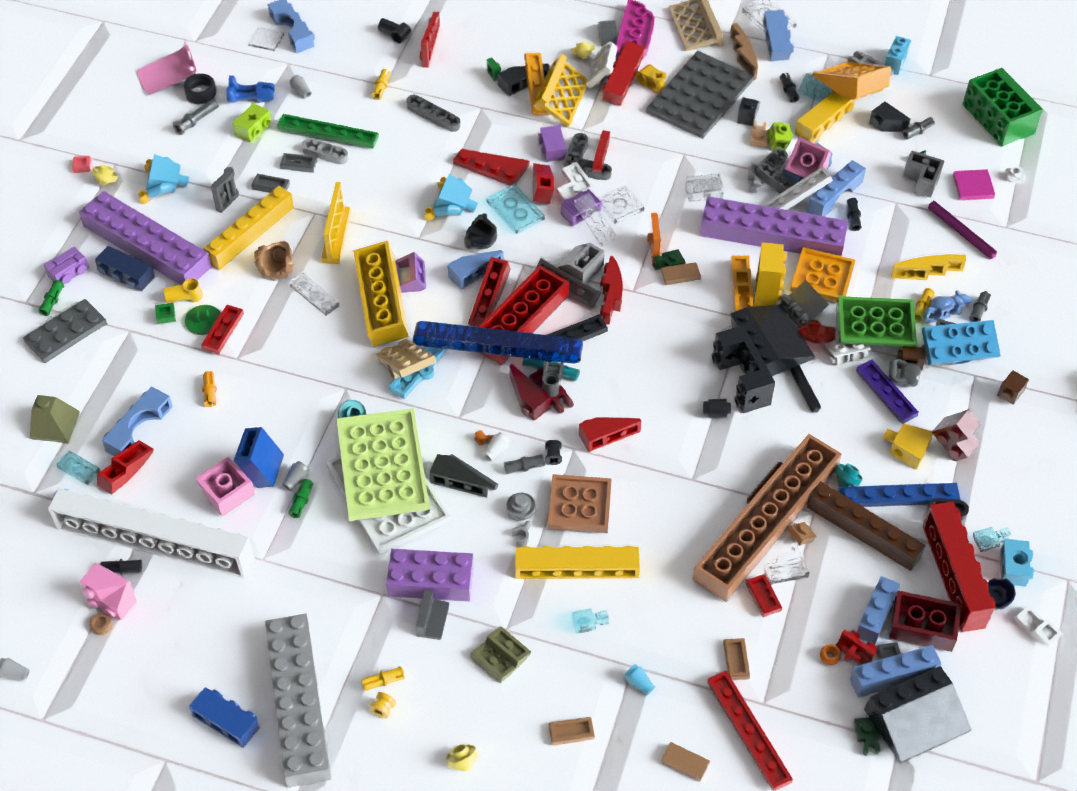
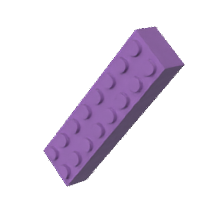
M102 191L79 211L85 228L136 259L151 265L154 270L179 285L190 278L200 279L212 268L208 252L105 191Z
M707 196L701 220L700 236L761 247L762 242L784 244V251L801 254L802 248L805 247L842 256L848 220Z

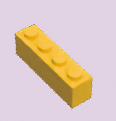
M833 91L797 120L795 133L803 139L813 142L816 138H820L826 130L831 129L833 124L837 121L839 122L844 115L854 109V100H849L848 97L841 96Z

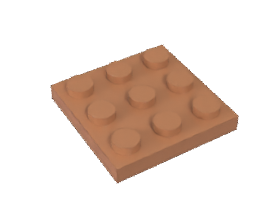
M552 474L547 529L608 533L612 478Z

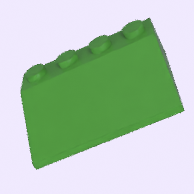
M838 297L836 326L840 343L917 347L914 299Z

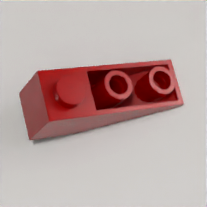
M533 163L532 202L550 204L554 192V176L550 165Z

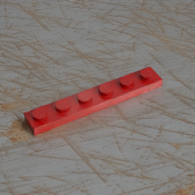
M727 670L708 678L707 684L772 791L793 782L791 774Z

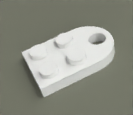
M612 42L606 43L598 51L591 63L586 81V86L590 89L595 84L598 85L603 77L609 76L613 71L617 46Z

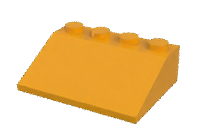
M843 62L813 72V76L839 95L848 97L849 100H858L859 97H866L867 94H875V91H883L884 88L889 87L890 66Z

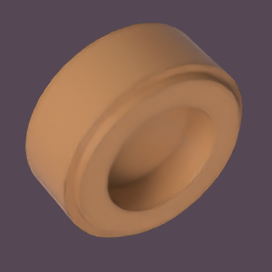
M98 613L90 619L89 626L94 634L104 635L110 631L112 622L107 614Z

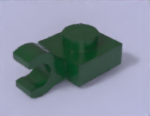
M679 249L664 252L662 256L657 255L653 257L655 263H652V266L655 270H659L663 267L685 264L686 261Z

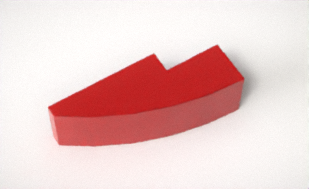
M140 440L136 441L112 457L111 465L97 473V486L112 495L140 470L152 455L154 449Z

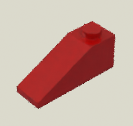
M595 417L584 420L579 424L578 435L588 452L641 432L642 420L640 418Z

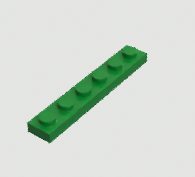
M284 113L277 123L278 130L374 149L379 139V132Z

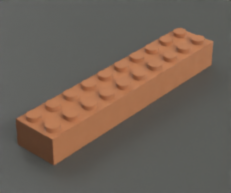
M808 433L695 565L692 580L727 602L807 506L811 492L820 481L826 483L832 476L838 463H840L842 453Z

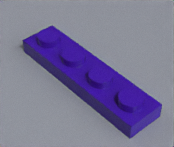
M873 359L857 366L856 372L902 424L918 417L919 411Z

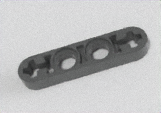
M413 94L406 98L407 108L410 111L450 132H457L461 129V119L453 113L419 95ZM425 108L431 109L430 111H423ZM438 115H443L444 117H443V118H437L436 116H438Z

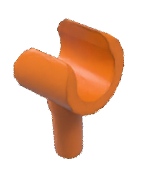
M478 430L475 432L476 437L474 439L477 444L484 445L494 435H485L482 430Z

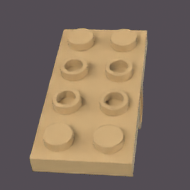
M408 339L399 341L396 346L385 347L376 354L378 361L388 368L393 379L407 376L437 363L433 354Z

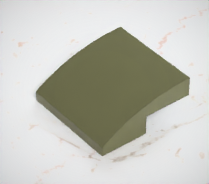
M500 626L486 637V641L471 652L470 658L501 684L524 663L532 651Z

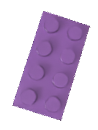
M391 548L386 580L388 597L422 599L424 590L433 591L435 600L470 602L474 571L473 553Z

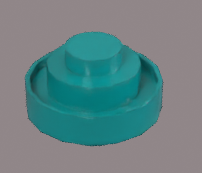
M346 400L339 406L337 414L338 418L366 415V409L360 401Z
M838 463L834 470L837 474L838 482L845 487L859 486L863 481V477L859 474L860 470L852 464Z

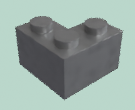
M911 150L906 161L903 176L917 180L914 193L929 198L932 197L940 179L945 160Z

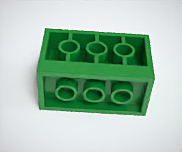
M1003 67L969 79L962 103L964 108L973 115L1001 147L1035 134L1043 112L1042 107Z

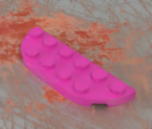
M627 1L616 43L617 51L615 57L618 59L620 57L619 51L622 46H625L627 40L646 47L644 58L648 54L655 18L653 12L645 8V4L639 1Z

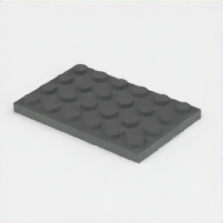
M697 50L646 107V113L704 139L753 82L754 75Z

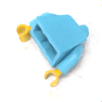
M154 154L153 159H147L144 165L146 172H149L146 185L147 192L140 190L138 192V200L141 204H145L149 201V196L152 198L159 194L174 193L177 184L187 187L189 176L179 174L181 168L179 163L174 162L169 157H161Z
M451 174L447 178L442 176L440 182H437L438 189L441 191L434 204V210L431 207H427L424 217L425 220L432 221L435 216H460L465 208L474 212L478 202L470 199L472 188L462 178H456Z

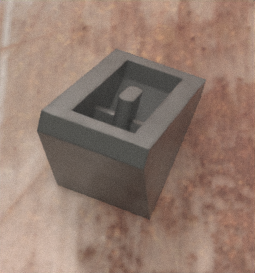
M616 20L599 21L597 26L601 47L608 42L616 45Z

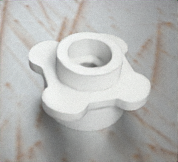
M1007 167L1005 169L1007 180L1012 183H1017L1025 177L1022 174L1021 167Z

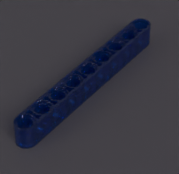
M418 321L415 325L412 339L416 345L570 364H576L581 361L583 342L576 338L430 321Z

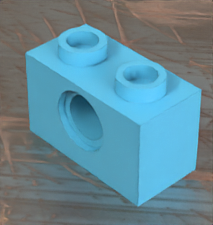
M897 35L886 55L885 65L890 66L894 70L893 74L899 75L909 54L912 40Z
M1004 539L1000 548L1001 579L1006 578L1014 586L1026 587L1029 580L1033 579L1034 568L1031 567L1030 563L1033 559V550L1030 549V541Z

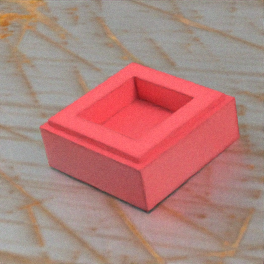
M91 156L73 157V173L91 172Z

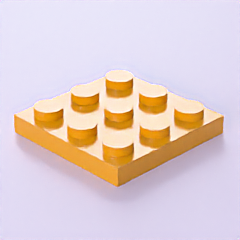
M803 247L790 291L793 292L806 280L825 300L837 302L839 296H846L856 259Z

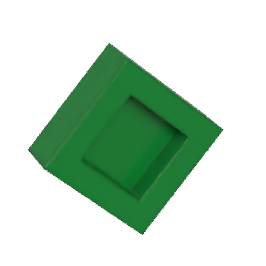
M491 57L486 59L487 72L493 81H497V73L501 72V67Z
M174 303L155 305L157 324L176 321Z

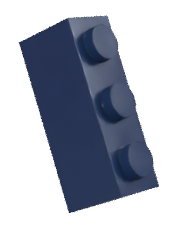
M107 246L94 259L100 274L107 275L117 282H122L131 289H137L142 292L155 278L151 265L111 246Z

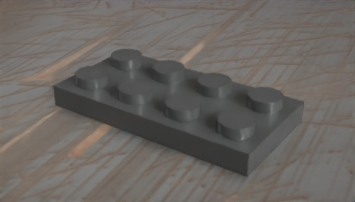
M85 298L24 336L23 340L44 363H47L108 323L106 318Z

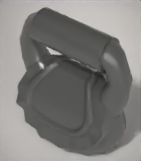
M893 359L889 362L888 377L890 380L897 384H903L906 387H916L918 385L921 374L920 366L915 363H907L901 359ZM897 364L901 365L900 378H896Z

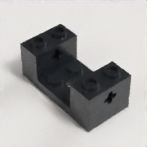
M744 325L716 333L715 341L713 342L714 349L711 354L713 363L717 364L720 370L740 365L742 372L746 373L739 376L738 385H736L737 392L734 397L736 406L740 407L743 413L770 406L775 381Z

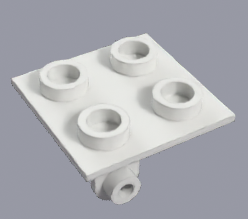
M831 336L821 340L822 344L833 355L830 357V360L835 365L845 363V361L848 363L850 360L853 362L865 359L869 355L868 350H871L868 345L840 343L839 336Z

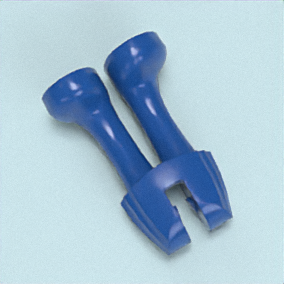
M229 75L226 90L227 102L234 103L249 99H257L258 103L272 101L274 99L275 84L258 81L257 84L241 85L237 82L234 75Z

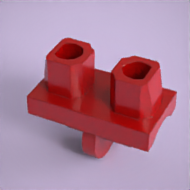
M844 630L835 645L846 654L844 661L848 663L853 659L860 665L872 662L877 646L872 642L865 644L859 640L860 635L855 630L849 632Z

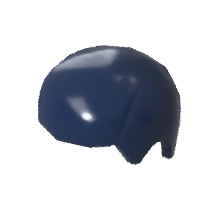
M993 578L987 582L988 592L995 601L996 610L1005 609L1013 603L1016 590L1010 580L1006 578Z

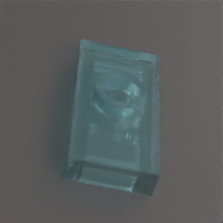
M70 450L56 463L57 468L86 485L100 472L98 466Z

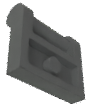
M226 167L223 171L224 174L211 185L215 208L220 213L239 196L234 180L235 172L232 167Z

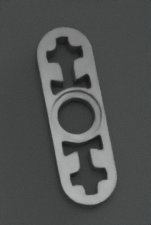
M312 138L305 139L302 142L303 153L306 155L317 156L319 159L339 165L345 164L349 160L348 151L343 147ZM329 150L328 153H322L321 151Z

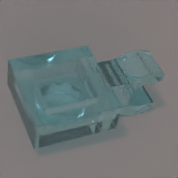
M991 526L974 531L972 537L980 552H985L1000 547L1005 538L1009 539L1008 536L1011 535L1008 527L994 531Z
M592 608L571 612L575 634L596 630V624L601 626L609 624L607 610L593 613Z

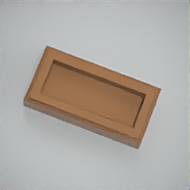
M696 262L661 268L665 285L701 280V274Z
M745 638L724 639L723 646L728 674L733 681L750 680L751 675Z
M592 716L548 723L552 746L595 740Z
M670 741L660 763L701 782L710 765V760Z

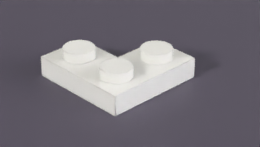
M577 162L562 168L561 173L569 182L557 188L556 193L562 201L573 198L579 192L590 189L592 192L595 191V186Z

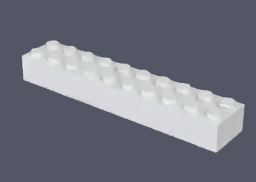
M59 488L48 507L57 530L229 575L246 578L254 560L249 537L242 533L228 532L223 528L216 529L203 523H192L184 518L177 519L164 513H153L148 509H138L129 504L114 503L109 499L103 500L95 498L90 494H79L70 489L64 490Z

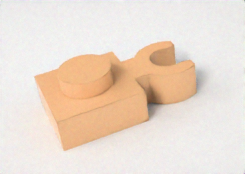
M754 121L750 134V146L767 147L766 122H763L762 126H758L757 121Z

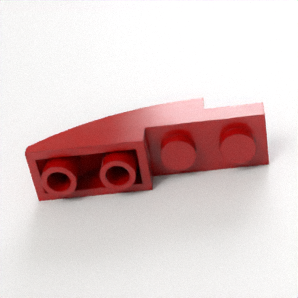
M610 256L608 263L605 262L604 273L606 274L601 277L600 287H603V301L605 302V305H601L600 316H603L604 322L610 325L613 311L621 312L623 295L622 274L614 256Z

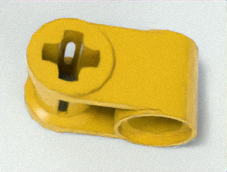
M651 64L646 65L635 75L638 83L655 93H660L666 86V73Z

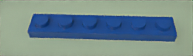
M957 483L838 487L837 490L863 507L929 505V502L934 498L961 500Z

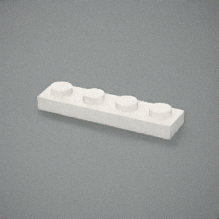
M821 167L763 204V206L787 210L833 180L826 169Z

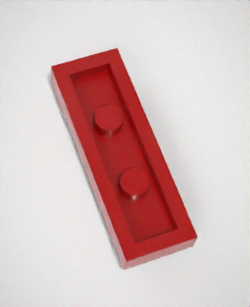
M227 304L202 342V350L219 355L243 317L244 310Z

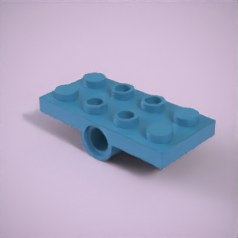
M994 320L928 326L921 329L928 365L946 363L957 365L974 360L999 358L1001 356Z

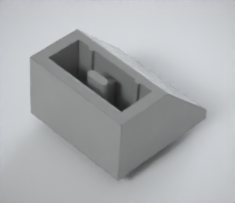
M592 243L578 245L556 266L587 283L604 266L605 251Z

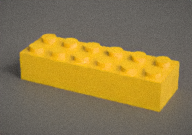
M388 240L353 250L367 335L373 346L377 347L410 337L395 257Z

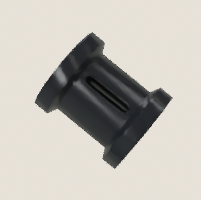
M559 440L546 441L545 449L547 450V455L545 456V463L553 466L561 464L563 461L560 455L562 443Z

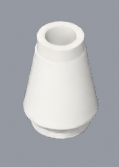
M502 432L494 434L483 455L488 460L493 461L509 447L511 440Z

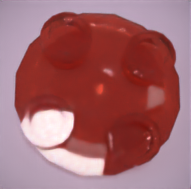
M810 320L809 324L799 328L802 338L811 343L825 344L832 342L836 337V329L834 327L822 325L818 320Z

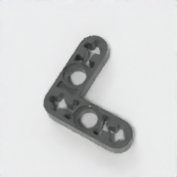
M584 133L575 134L564 158L563 168L571 165V161H574V163L577 162L588 178L603 181L609 180L612 177V167L609 164L604 163L601 173L592 172V169H583L584 167L593 168L592 160L583 159L588 146V136ZM578 151L580 154L574 155L572 152Z
M775 148L755 169L756 176L778 193H782L795 185L777 171L788 158V153L782 148Z

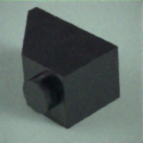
M742 97L737 123L753 126L761 101Z
M884 101L871 111L869 123L882 132H902L904 129L909 128L911 118Z

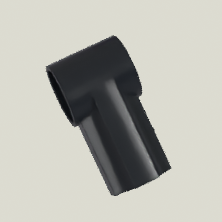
M381 18L377 26L378 31L390 35L399 44L412 33L407 23L401 22L397 24L386 18Z

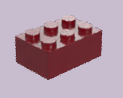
M898 590L893 603L888 639L925 647L933 645L935 649L953 652L958 638L961 603Z

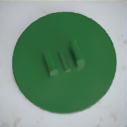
M212 305L196 306L186 314L185 325L194 334L206 335L221 312Z

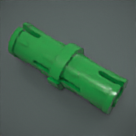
M54 280L49 291L45 293L44 300L38 309L40 314L49 316L54 304L58 303V297L65 286L61 281Z
M302 479L288 511V515L291 517L300 518L305 504L309 501L310 491L314 486L311 480Z

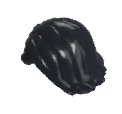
M487 213L478 214L475 220L472 221L471 226L468 227L464 236L465 248L488 249L496 242L498 237L497 227L487 218Z

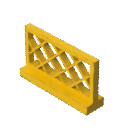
M561 54L552 62L533 107L537 110L543 108L565 126L569 127L586 90L587 78L566 63L567 57ZM564 68L569 72V75H565ZM567 79H571L574 86H570ZM576 79H579L580 81H582V82H583V85H578V82H577ZM559 80H563L565 86L561 87ZM575 89L578 96H574L572 90ZM562 90H567L569 97H565ZM554 91H558L560 98H556ZM559 101H562L564 108L559 107ZM567 101H571L573 107L569 108ZM553 102L555 109L551 108L548 103ZM562 112H566L568 120L563 117Z
M335 182L324 230L325 243L321 262L326 264H340L351 208L344 206L341 182Z

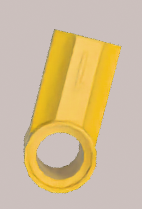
M194 278L187 279L181 285L164 288L166 303L182 300L198 302L203 298L199 282Z

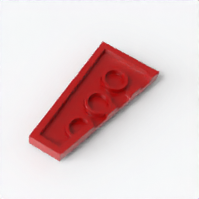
M433 11L420 42L419 60H422V67L429 68L441 25L440 12Z
M461 148L454 157L453 164L514 187L530 166V160Z

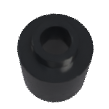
M727 398L703 401V415L708 416V418H727L728 414H731V402H727Z

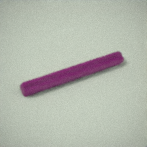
M933 200L928 204V209L989 259H993L996 256V249L939 203Z

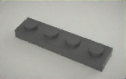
M540 258L536 268L540 265L568 281L569 296L594 309L602 292L546 259Z

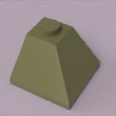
M37 395L31 409L30 439L68 444L80 411L57 397Z

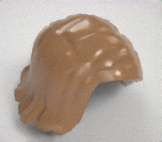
M280 241L268 246L261 245L258 247V250H255V266L259 273L264 274L266 278H270L272 281L276 279L281 280L283 278L286 279L292 273L294 263L292 262V250L288 242Z

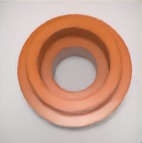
M828 644L821 648L819 656L823 663L836 665L841 659V652L837 646ZM827 654L833 655V658L828 657Z

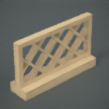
M687 0L668 6L686 52L715 43L718 47L724 45L723 33L709 0ZM694 4H698V6L696 7V9L691 8L690 6H691V5H694ZM682 9L681 13L674 12V10ZM686 11L692 13L690 16L684 15ZM696 14L702 16L700 19L694 18ZM680 19L687 20L685 24L679 22ZM690 22L697 23L695 27L689 25ZM700 25L707 26L705 30L699 29ZM685 29L691 31L689 34L683 33ZM695 32L701 34L699 38L693 36ZM705 35L712 37L708 40L703 39ZM689 40L696 41L694 44H687Z

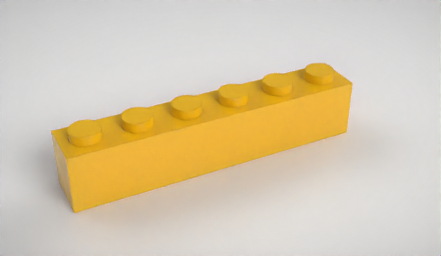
M280 186L276 187L207 244L204 250L209 253L211 265L220 271L294 209L292 193Z
M609 545L603 547H516V579H638L640 573L639 547L631 545L623 547H612Z

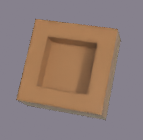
M805 522L791 525L787 530L799 546L813 542L817 537Z

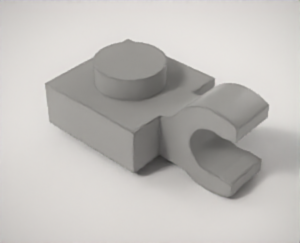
M751 163L747 177L752 180L749 191L756 193L757 187L764 184V181L755 174V169L758 165Z

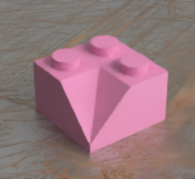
M229 457L195 478L210 504L222 517L255 495L252 481Z
M96 562L79 581L83 588L82 592L87 597V603L95 609H102L110 618L116 617L122 620L137 602L129 580Z

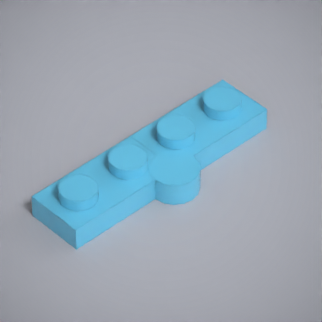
M432 337L423 348L433 354L438 362L448 350V344ZM436 363L407 376L395 379L389 386V391L405 400L422 379L429 380L433 378V366Z

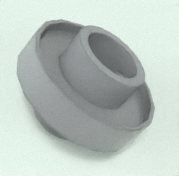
M517 492L512 494L506 502L508 515L518 521L530 519L536 511L535 500L528 493Z

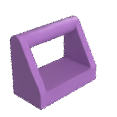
M415 251L395 260L399 283V268L409 267L410 279L400 284L401 293L420 292L426 289L425 261Z

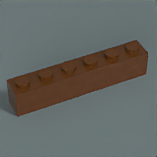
M821 481L811 492L807 504L808 509L899 565L912 571L921 559L926 545Z

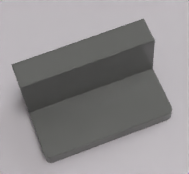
M424 590L415 626L417 637L441 640L450 603L435 600L433 591Z

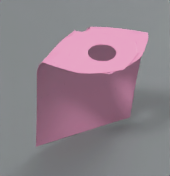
M184 41L182 48L137 69V74L143 89L151 95L187 79L195 74L197 69L189 46Z

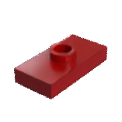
M765 574L746 580L745 584L762 617L782 611L783 607Z

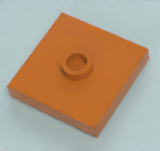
M651 213L649 233H647L652 263H655L653 257L660 255L661 235L657 213Z

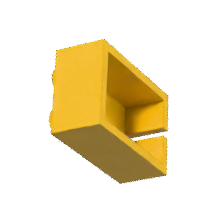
M761 243L755 282L754 306L776 305L777 301H781L780 297L786 273V266L783 263H786L787 252H783L784 244Z

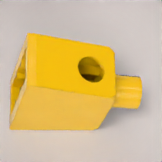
M902 424L898 433L887 428L883 439L892 443L890 450L892 456L917 470L931 443L933 433L931 430Z

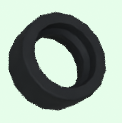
M193 74L184 81L183 87L186 98L192 103L204 104L216 96L217 89L214 78L208 74ZM200 85L209 87L201 92L192 91L193 88Z

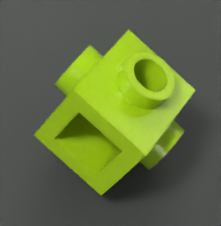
M774 122L770 129L767 130L766 137L769 139L770 149L782 148L786 150L793 137L790 124Z

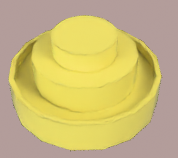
M588 41L575 43L576 47L571 48V53L576 54V57L579 56L580 59H586L595 50V45H589Z
M107 165L94 166L91 171L97 180L96 182L106 186L111 184V182L115 183L118 178V174L114 172V169Z
M459 744L453 747L447 754L446 763L450 769L462 772L472 768L475 760H477L478 751L474 745Z

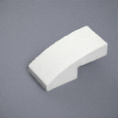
M1030 604L1013 618L1030 636L1046 647H1049L1063 635L1049 618L1044 620Z

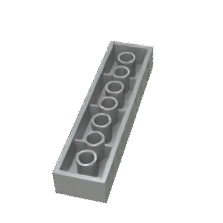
M307 613L265 620L284 778L287 788L332 780Z

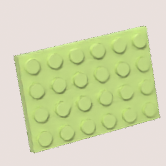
M414 408L336 419L349 521L430 510Z

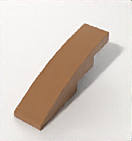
M734 23L731 25L730 38L734 41L733 49L737 53L736 61L746 72L754 75V80H757L758 63L753 46L738 23Z

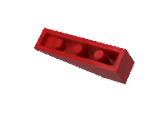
M494 257L490 258L468 325L478 327L495 310L511 270L508 261Z

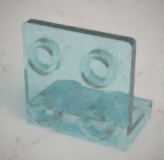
M808 72L805 74L798 91L821 102L834 90L815 78L813 72Z

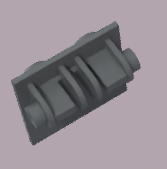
M806 280L790 295L783 294L780 297L781 303L779 304L784 307L789 317L801 330L829 305Z

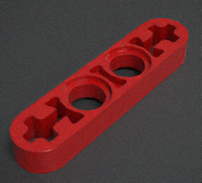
M602 130L592 172H602L611 131Z

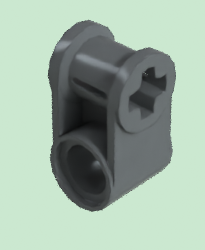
M544 361L542 390L551 397H555L559 393L563 377V362L554 364Z

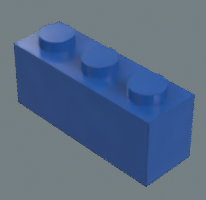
M204 687L189 705L190 712L194 718L243 749L260 728L257 720L258 717L253 712L242 710L237 702L226 700L216 689L210 690Z

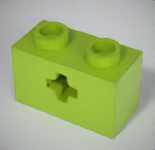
M252 103L232 122L234 135L251 143L270 125V112L268 109Z

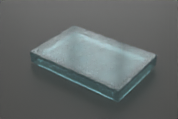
M516 184L486 198L488 205L515 234L545 220L543 212Z

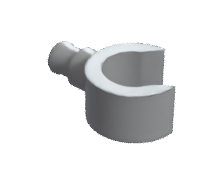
M526 521L522 527L512 530V537L517 535L525 536L524 539L516 541V547L528 545V531L532 525L530 521Z

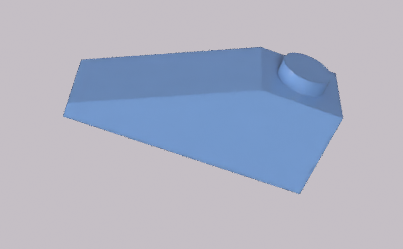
M496 250L462 256L447 265L448 277L462 290L485 275L491 257L504 260V252Z

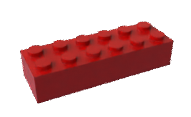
M539 265L471 333L472 348L502 366L569 297V282Z
M954 501L930 505L922 527L949 600L961 603L959 621L961 633L986 629L996 607L995 601L988 592V583L981 574V565L974 556V547L967 538L968 532L966 527L962 525L960 511L956 509Z

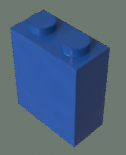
M262 427L245 428L233 461L256 488L274 487L284 453Z

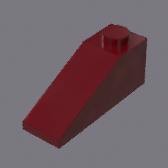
M510 364L509 377L521 411L525 416H529L535 421L551 409V396L515 365Z

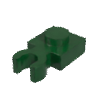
M869 717L854 718L853 724L857 742H864L862 749L864 756H868L869 747L874 748L876 755H879L880 745L876 740H879L881 736Z

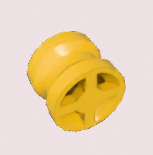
M378 692L376 701L371 703L369 709L376 716L387 719L390 715V709L394 708L397 702L389 694Z

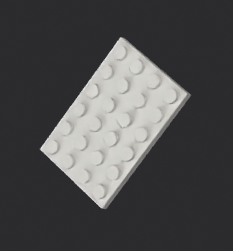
M340 455L327 461L326 464L346 498ZM426 476L430 510L359 520L379 555L451 521L450 514Z

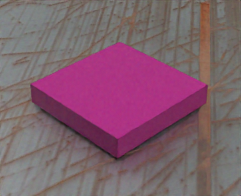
M988 169L953 172V179L960 200L995 198L996 194Z

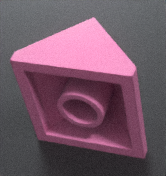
M798 137L785 170L806 178L821 167L827 169L831 150Z

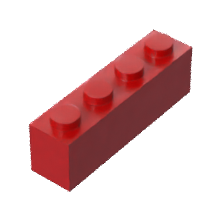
M628 40L625 46L621 47L619 51L620 57L619 59L616 58L613 64L614 70L607 77L608 82L603 84L601 90L603 93L602 100L618 106L622 105L644 58L646 47Z

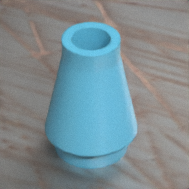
M634 664L624 674V677L627 679L626 682L642 691L646 696L656 687L643 668L637 664Z

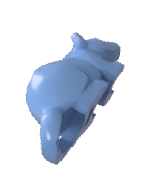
M959 290L955 291V295L949 297L936 296L932 299L930 307L925 310L924 319L927 323H933L937 319L950 318V313L952 312L960 315L962 313L960 308L972 303L974 298L960 293ZM932 313L935 317L929 318V315Z

